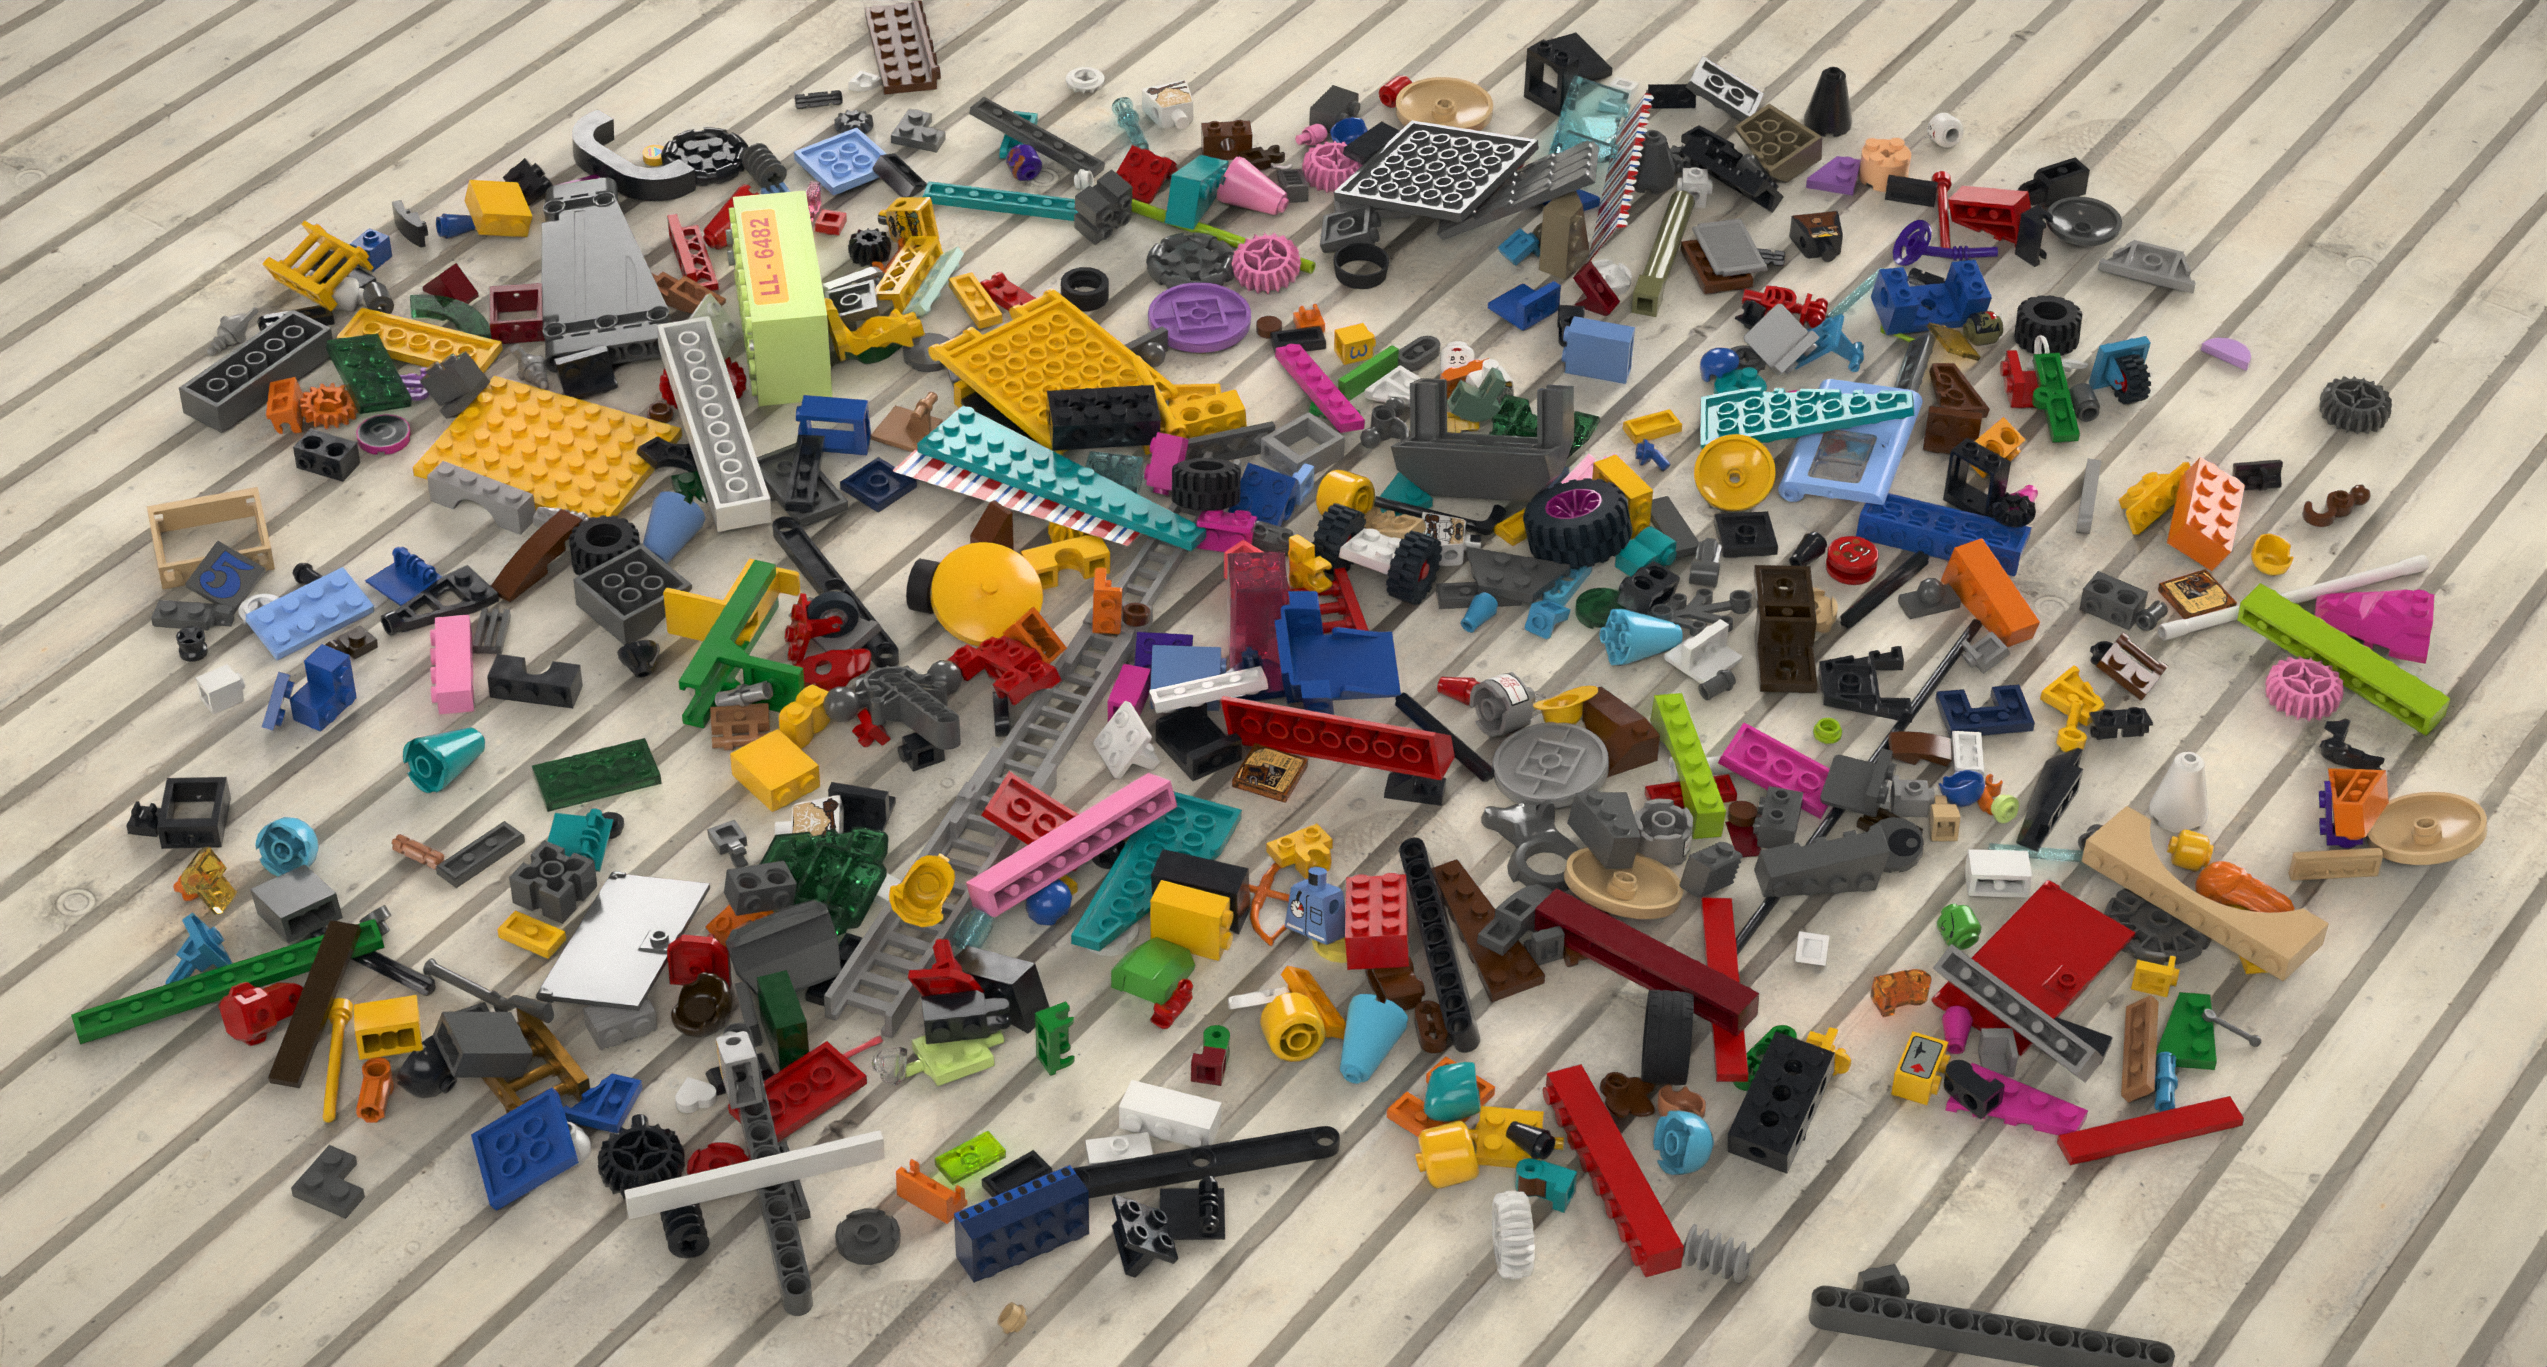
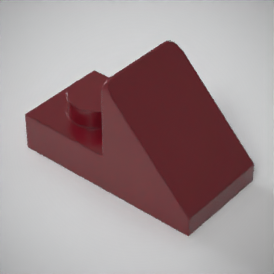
M1591 261L1584 264L1574 275L1573 279L1583 291V294L1575 302V306H1585V310L1608 316L1620 303L1618 297Z

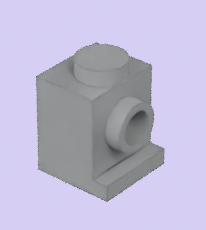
M1894 775L1890 789L1891 812L1899 817H1927L1929 805L1934 804L1935 800L1934 788H1928L1927 780H1899V776Z

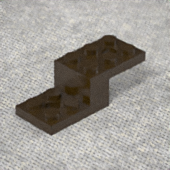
M1755 565L1754 582L1757 616L1754 639L1760 692L1817 693L1818 683L1813 648L1817 618L1811 566ZM1781 668H1789V669H1791V670H1790V671H1786V670H1783V669H1781Z

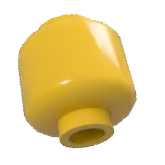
M2184 829L2180 831L2177 837L2171 836L2167 852L2171 853L2173 865L2197 872L2202 867L2206 868L2208 866L2214 846L2210 845L2208 836Z

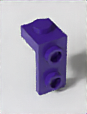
M2324 781V791H2319V808H2325V818H2319L2320 835H2326L2327 846L2339 845L2342 848H2352L2356 845H2363V838L2349 840L2346 837L2336 836L2335 826L2332 823L2331 782Z

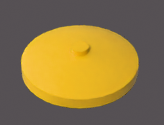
M979 542L967 544L953 550L940 562L932 579L930 599L937 619L950 634L965 643L979 647L983 641L990 639L992 636L997 639L1001 638L1003 632L1031 607L1034 606L1040 613L1043 603V591L1036 571L1023 556L999 544Z

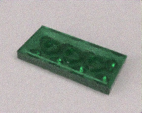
M378 333L326 341V350L359 414L411 407L412 398Z
M645 738L532 765L533 776L547 812L662 784L661 774Z

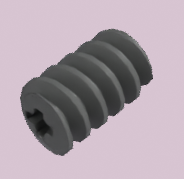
M753 144L740 153L739 159H742L744 168L761 188L765 187L767 191L770 190L772 185L779 188V183L785 180L787 170L765 144Z

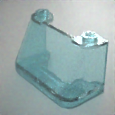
M1574 75L1557 122L1548 155L1551 153L1557 155L1581 142L1589 140L1590 142L1594 141L1599 146L1598 163L1609 162L1610 158L1615 159L1620 146L1615 144L1621 118H1627L1631 104L1627 103L1629 93Z

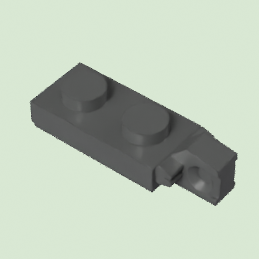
M159 600L151 620L154 627L183 629L196 626L208 631L211 626L215 625L231 627L234 616L231 606Z

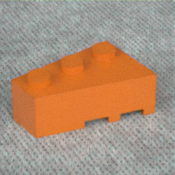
M2328 768L2336 836L2346 837L2349 840H2358L2366 837L2389 803L2386 770Z

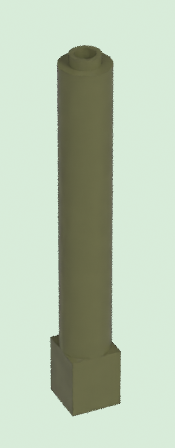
M1676 191L1671 195L1643 274L1639 275L1634 288L1631 313L1657 317L1667 279L1695 205L1694 197L1686 191Z

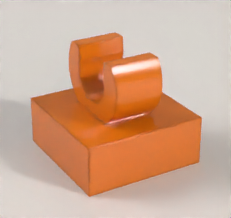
M1313 304L1312 310H1305L1304 306H1300L1299 312L1293 313V321L1297 329L1321 326L1322 332H1325V322L1317 304Z

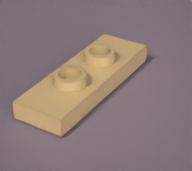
M2381 848L2293 852L2288 874L2291 881L2374 877L2379 874L2383 853Z

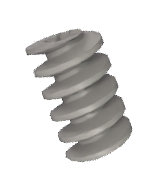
M1693 1224L1684 1243L1683 1257L1685 1256V1264L1687 1266H1692L1697 1261L1699 1270L1703 1271L1709 1266V1271L1713 1275H1717L1722 1269V1277L1724 1279H1729L1734 1274L1735 1283L1740 1284L1749 1273L1755 1247L1750 1253H1747L1746 1242L1743 1241L1736 1249L1734 1248L1733 1237H1730L1725 1244H1722V1234L1719 1232L1713 1240H1710L1709 1229L1707 1228L1699 1236L1697 1235V1225Z

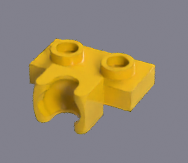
M1299 534L1289 537L1288 578L1290 585L1295 589L1306 588L1317 593L1329 589L1332 586V582L1325 576L1324 569H1331V563L1321 556L1315 558V545Z
M1317 823L1266 843V852L1281 868L1295 863V869L1305 879H1308V869L1310 867L1317 866L1327 871L1331 868L1330 849L1333 848V839Z

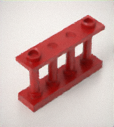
M1345 567L1334 569V580L1331 581L1332 586L1318 593V597L1331 595L1336 597L1337 600L1336 602L1319 604L1321 615L1338 613L1343 615V620L1322 623L1323 633H1332V629L1336 627L1369 631ZM1281 576L1280 588L1276 589L1277 603L1282 606L1290 604L1288 591L1309 590L1306 588L1290 589L1286 576Z

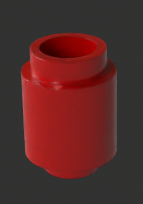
M1404 75L1395 76L1379 89L1381 102L1389 108L1396 107V98L1399 92L1411 84L1412 81Z

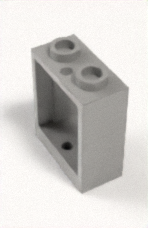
M1307 412L1261 438V460L1279 473L1290 477L1295 472H1298L1306 463L1314 466L1315 475L1344 458L1345 437L1322 420ZM1307 436L1320 445L1302 456L1288 448Z

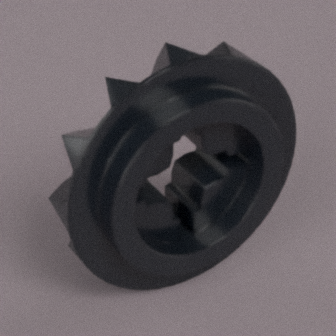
M2006 492L2004 497L1997 496L1995 503L1992 504V515L1997 522L2004 526L2023 527L2031 523L2036 516L2035 502L2030 501L2029 496L2020 497L2018 492L2016 495H2010ZM2016 506L2019 507V510H2018V509H2013V510H2010V511H2009V507H2011V508H2015Z

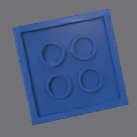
M553 1087L471 1134L489 1205L496 1211L579 1163L559 1093Z

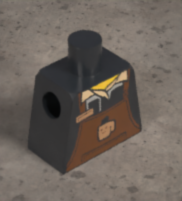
M1838 211L1791 216L1789 237L1805 258L1821 257L1823 261L1830 262L1841 253L1843 232Z

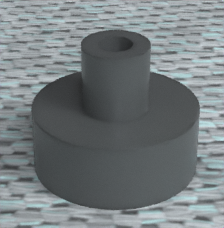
M383 905L363 917L359 922L362 923L375 919L380 934L383 936L390 931L385 921L392 915L386 905Z

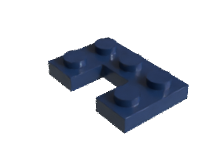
M2020 685L1992 687L1990 696L1994 706L1971 708L1964 689L1937 691L1935 701L1949 737L1951 738L1952 731L1980 732L1981 736L2033 731L2035 722Z

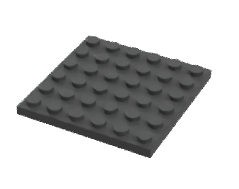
M1412 120L1333 192L1334 199L1348 205H1371L1373 208L1386 209L1390 212L1398 211L1409 213L1410 215L1427 216L1432 219L1439 218L1456 223L1463 222L1539 149L1538 140Z

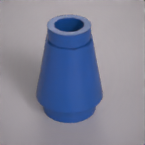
M443 213L442 216L436 218V230L439 237L448 239L475 230V225L470 215Z

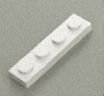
M1258 666L1149 690L1156 713H1170L1183 707H1198L1206 702L1221 701L1222 696L1253 695L1261 690L1268 689V683L1262 667Z

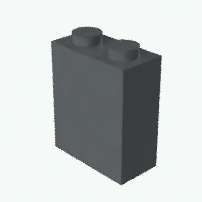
M305 864L250 889L257 914L287 943L327 926L330 920L337 921L343 918L336 892Z
M442 1012L433 1033V1038L454 1078L523 1077L528 1064L532 1060V1049L525 1040L521 1028L511 1012Z

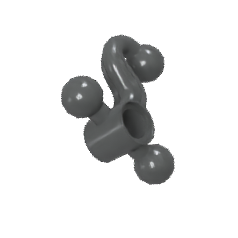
M1392 397L1386 401L1385 405L1373 408L1370 428L1362 431L1360 436L1364 447L1373 449L1382 440L1396 438L1402 441L1410 437L1407 425L1397 418L1405 411L1403 400L1399 397Z

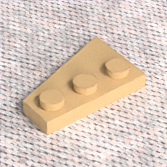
M1373 507L1364 514V519H1366L1364 527L1366 529H1375L1380 534L1391 538L1404 539L1405 534L1412 530L1423 533L1426 530L1424 519L1405 514L1396 517L1394 511L1387 510L1381 513L1380 508Z

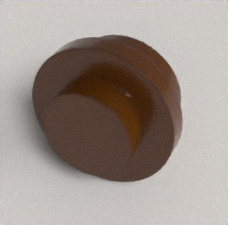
M663 401L652 403L647 411L648 419L666 424L674 417L670 405Z

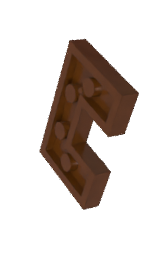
M1697 239L1681 241L1680 250L1704 294H1715L1723 291L1753 287L1754 279L1751 273L1725 277L1723 275H1716Z

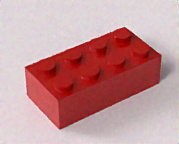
M1386 873L1381 876L1358 874L1353 877H1346L1345 945L1347 970L1409 967L1406 874Z

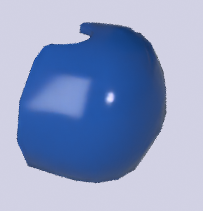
M1352 117L1337 122L1331 128L1330 133L1333 143L1334 141L1336 143L1345 141V144L1348 145L1367 132L1368 129L1363 119Z
M1713 348L1706 352L1700 361L1702 380L1709 382L1711 374L1722 378L1723 374L1736 369L1740 361L1737 353L1729 348Z
M1964 770L1956 772L1950 777L1944 776L1943 785L1941 783L1938 785L1942 795H1946L1947 801L1950 804L1965 807L1972 805L1980 799L1985 789V780L1981 773Z
M1057 879L1026 898V911L1029 918L1037 924L1051 926L1060 917L1067 915L1072 902V894L1068 885Z

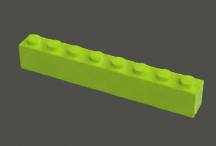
M2260 583L2240 602L2237 618L2239 622L2296 657L2300 655L2303 659L2307 660L2311 657L2316 662L2322 660L2324 666L2331 665L2332 671L2339 672V678L2343 680L2345 687L2423 735L2427 736L2446 716L2450 698L2444 695L2443 692L2424 683L2417 676L2401 669L2392 661L2373 652L2369 647L2350 638L2346 633L2337 630L2323 619L2314 616L2298 604L2289 601L2275 590Z

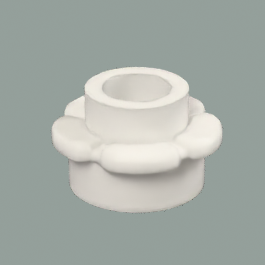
M1080 169L1078 174H1075L1074 184L1076 189H1081L1080 191H1082L1089 185L1091 187L1094 186V178L1090 170Z

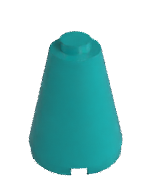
M471 727L414 738L407 742L403 749L404 764L408 762L411 769L407 774L414 785L425 793L442 791L484 752L485 739L479 731Z

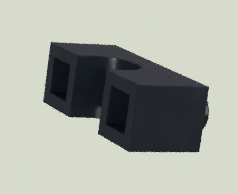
M497 654L487 675L490 698L564 708H574L583 687L581 666L578 664L552 661L550 668L546 672L533 675L527 673L525 657Z

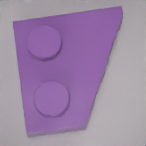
M1836 156L1807 178L1806 188L1853 195L1861 160L1849 156Z

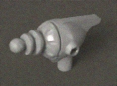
M254 307L246 314H237L231 317L223 316L217 328L218 337L213 338L214 342H211L212 347L207 350L208 355L214 356L216 351L221 352L222 349H226V344L243 343L246 340L245 333L248 322L259 310Z
M518 344L512 346L510 351L518 360L519 371L516 374L518 378L533 383L538 388L548 390L549 384L544 365L546 360L543 356L526 354Z

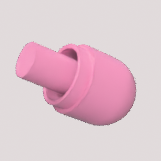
M1322 124L1308 126L1302 131V134L1296 136V143L1298 145L1305 143L1312 146L1322 143L1327 138V129Z

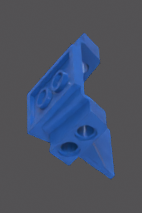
M1288 591L1290 604L1283 605L1280 608L1281 619L1274 620L1287 704L1303 702L1304 710L1335 715L1333 700L1392 698L1401 695L1392 631L1373 632L1336 627L1332 629V634L1324 635L1318 593L1316 591Z

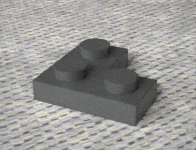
M908 109L892 132L891 143L937 153L946 140L945 131L929 127L932 122V113L923 112L918 109Z
M328 1145L291 1187L292 1196L346 1219L365 1198L363 1188L344 1181L357 1165L356 1156Z

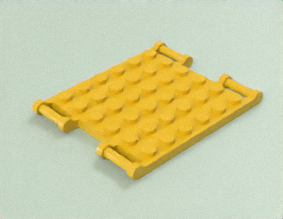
M1053 288L1046 290L1042 296L1028 303L1011 307L1009 313L1013 321L984 335L975 328L970 327L965 329L963 334L940 345L934 344L928 348V353L932 360H939L1037 443L1052 450L1046 417L1047 391L1144 385L1132 363V358L1136 354ZM1144 361L1164 400L1172 401L1178 398L1177 388ZM1057 450L1054 452L1063 456L1064 452L1068 450Z

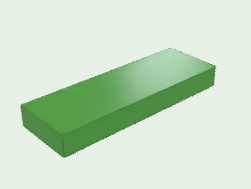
M1391 345L1339 378L1338 389L1350 401L1364 392L1373 383L1397 368L1399 349Z

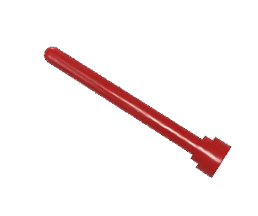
M1939 171L1932 175L1931 181L1938 182L1937 200L1940 247L1951 248L1947 192L1952 186L1951 176L1945 171Z

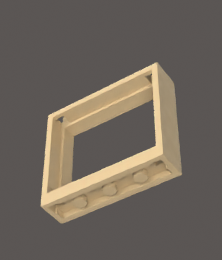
M258 487L147 506L162 590L185 586L187 580L205 558L199 557L166 563L161 538L162 532L255 516L261 546L238 550L237 552L263 566L266 571L275 569ZM254 498L255 502L247 503L246 499ZM163 514V518L155 519L154 515Z

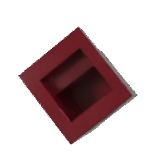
M1212 1025L1204 1030L1202 1054L1193 1053L1191 1082L1222 1085L1230 1055V1032L1224 1026Z

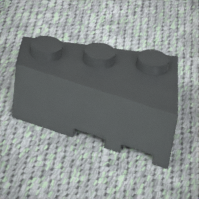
M1591 790L1588 793H1575L1567 824L1606 869L1632 868L1641 837L1627 792H1599Z

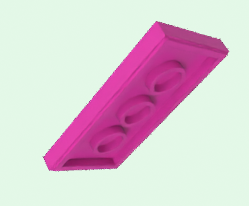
M1745 722L1742 724L1721 755L1718 764L1766 790L1771 786L1804 792L1801 809L1821 819L1829 805L1821 803L1820 796L1830 769Z

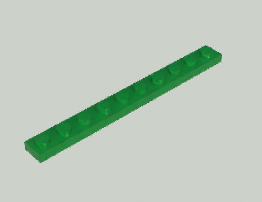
M375 919L357 924L360 925L361 933L351 958L385 948ZM324 935L71 1014L79 1043L81 1045L222 1000L224 996L229 995L231 987L243 982H248L254 987L260 988L310 972Z

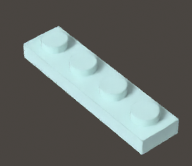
M959 247L939 256L902 312L903 315L914 312L916 317L922 318L931 311L930 306L940 297V290L949 283L948 278L951 273L960 266L959 261L964 253Z

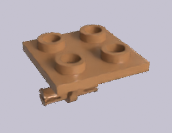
M929 392L924 399L918 401L914 411L895 405L870 435L871 440L913 452L917 448V443L943 422V419L930 416V412L933 409L932 405L938 400L937 394Z

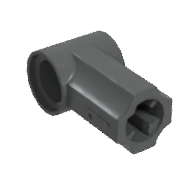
M1706 538L1698 543L1695 559H1692L1689 584L1717 587L1722 545L1718 544L1716 539Z

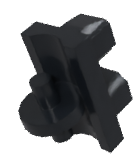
M2279 459L2234 463L2232 476L2245 485L2244 490L2258 489L2259 491H2266L2267 488L2282 487L2281 470L2283 462Z

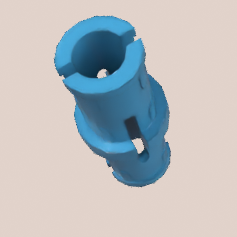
M2161 1052L2156 1056L2155 1109H2159V1112L2175 1109V1090L2178 1087V1078L2175 1074L2176 1056H2171L2172 1053Z

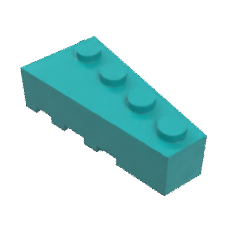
M1199 155L1172 174L1165 223L1194 229L1217 197L1219 185H1224L1226 180L1224 174L1228 168L1229 161Z

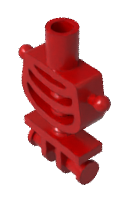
M1769 285L1766 286L1764 293L1745 289L1742 298V304L1746 300H1754L1765 307V315L1775 305L1782 304L1792 315L1794 313L1800 315L1799 322L1803 327L1806 321L1809 322L1811 328L1819 326L1825 320L1828 301L1825 298L1811 301L1812 294L1807 293L1803 305L1796 303L1797 296L1793 290Z

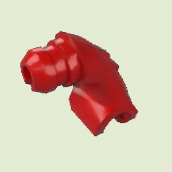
M1189 979L1180 980L1176 990L1173 991L1166 1003L1162 1005L1155 1003L1153 1007L1154 1014L1150 1021L1161 1029H1168L1193 999L1192 982Z

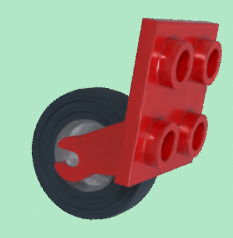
M830 591L818 595L812 601H807L806 594L800 593L798 603L792 606L791 625L786 626L784 635L785 642L789 643L788 660L792 661V665L804 660L810 639L819 636L838 638L850 633L858 623L859 612L854 599L846 593Z

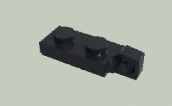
M1700 125L1681 135V142L1684 144L1688 142L1691 136L1699 140L1704 137L1715 145L1714 147L1724 153L1723 158L1729 163L1728 167L1731 169L1733 167L1736 168L1738 161L1743 157V154L1734 148L1732 142Z

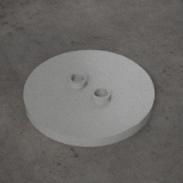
M1547 722L1525 727L1507 737L1497 748L1493 757L1492 767L1495 770L1493 775L1497 787L1512 801L1538 805L1546 800H1551L1555 808H1562L1573 804L1575 793H1588L1591 790H1599L1608 776L1609 758L1604 743L1593 732L1574 724Z

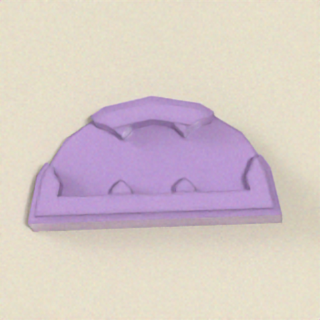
M2213 338L2202 343L2201 351L2247 371L2251 361V354L2242 343L2229 338Z

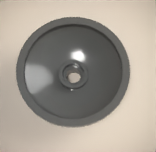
M2063 198L2054 202L2047 210L2053 216L2052 223L2046 220L2048 228L2061 240L2074 245L2098 246L2116 238L2122 228V218L2118 211L2111 205L2094 198Z

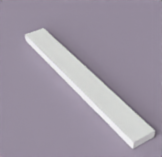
M881 1130L625 1190L629 1219L885 1159Z

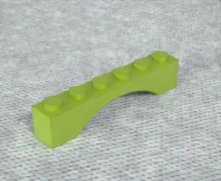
M1683 694L1654 695L1650 722L1660 735V741L1666 745L1674 760L1682 789L1684 808L1689 809L1693 817L1692 838L1722 837L1726 809Z

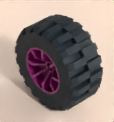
M1583 478V480L1578 481L1573 479L1567 483L1562 484L1560 482L1554 484V487L1542 490L1540 495L1536 494L1531 499V502L1527 504L1523 514L1528 544L1534 558L1553 561L1558 564H1570L1572 570L1580 569L1583 566L1591 567L1595 566V563L1608 561L1609 557H1615L1620 553L1621 549L1627 546L1632 536V524L1624 492L1611 482L1606 483L1602 479L1592 480L1591 478Z

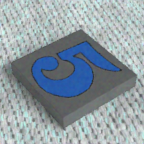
M217 541L185 585L186 588L214 604L231 606L234 615L241 603L248 597L265 574L266 570L258 563Z

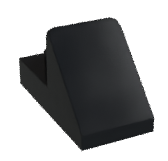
M1391 772L1388 775L1384 798L1442 806L1446 778L1443 777L1442 780Z

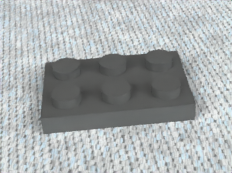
M1704 56L1698 62L1686 86L1695 95L1701 96L1716 108L1722 109L1741 122L1756 112L1764 95L1763 92Z

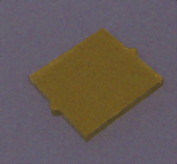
M1928 323L1927 328L1948 353L1979 361L1981 356L1960 331L1944 325Z

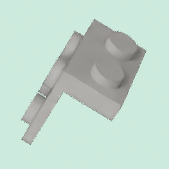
M1782 304L1775 305L1744 335V341L1777 376L1783 372L1788 375L1798 365L1796 360L1802 354L1807 357L1817 347L1815 342L1820 338L1813 330L1808 332Z

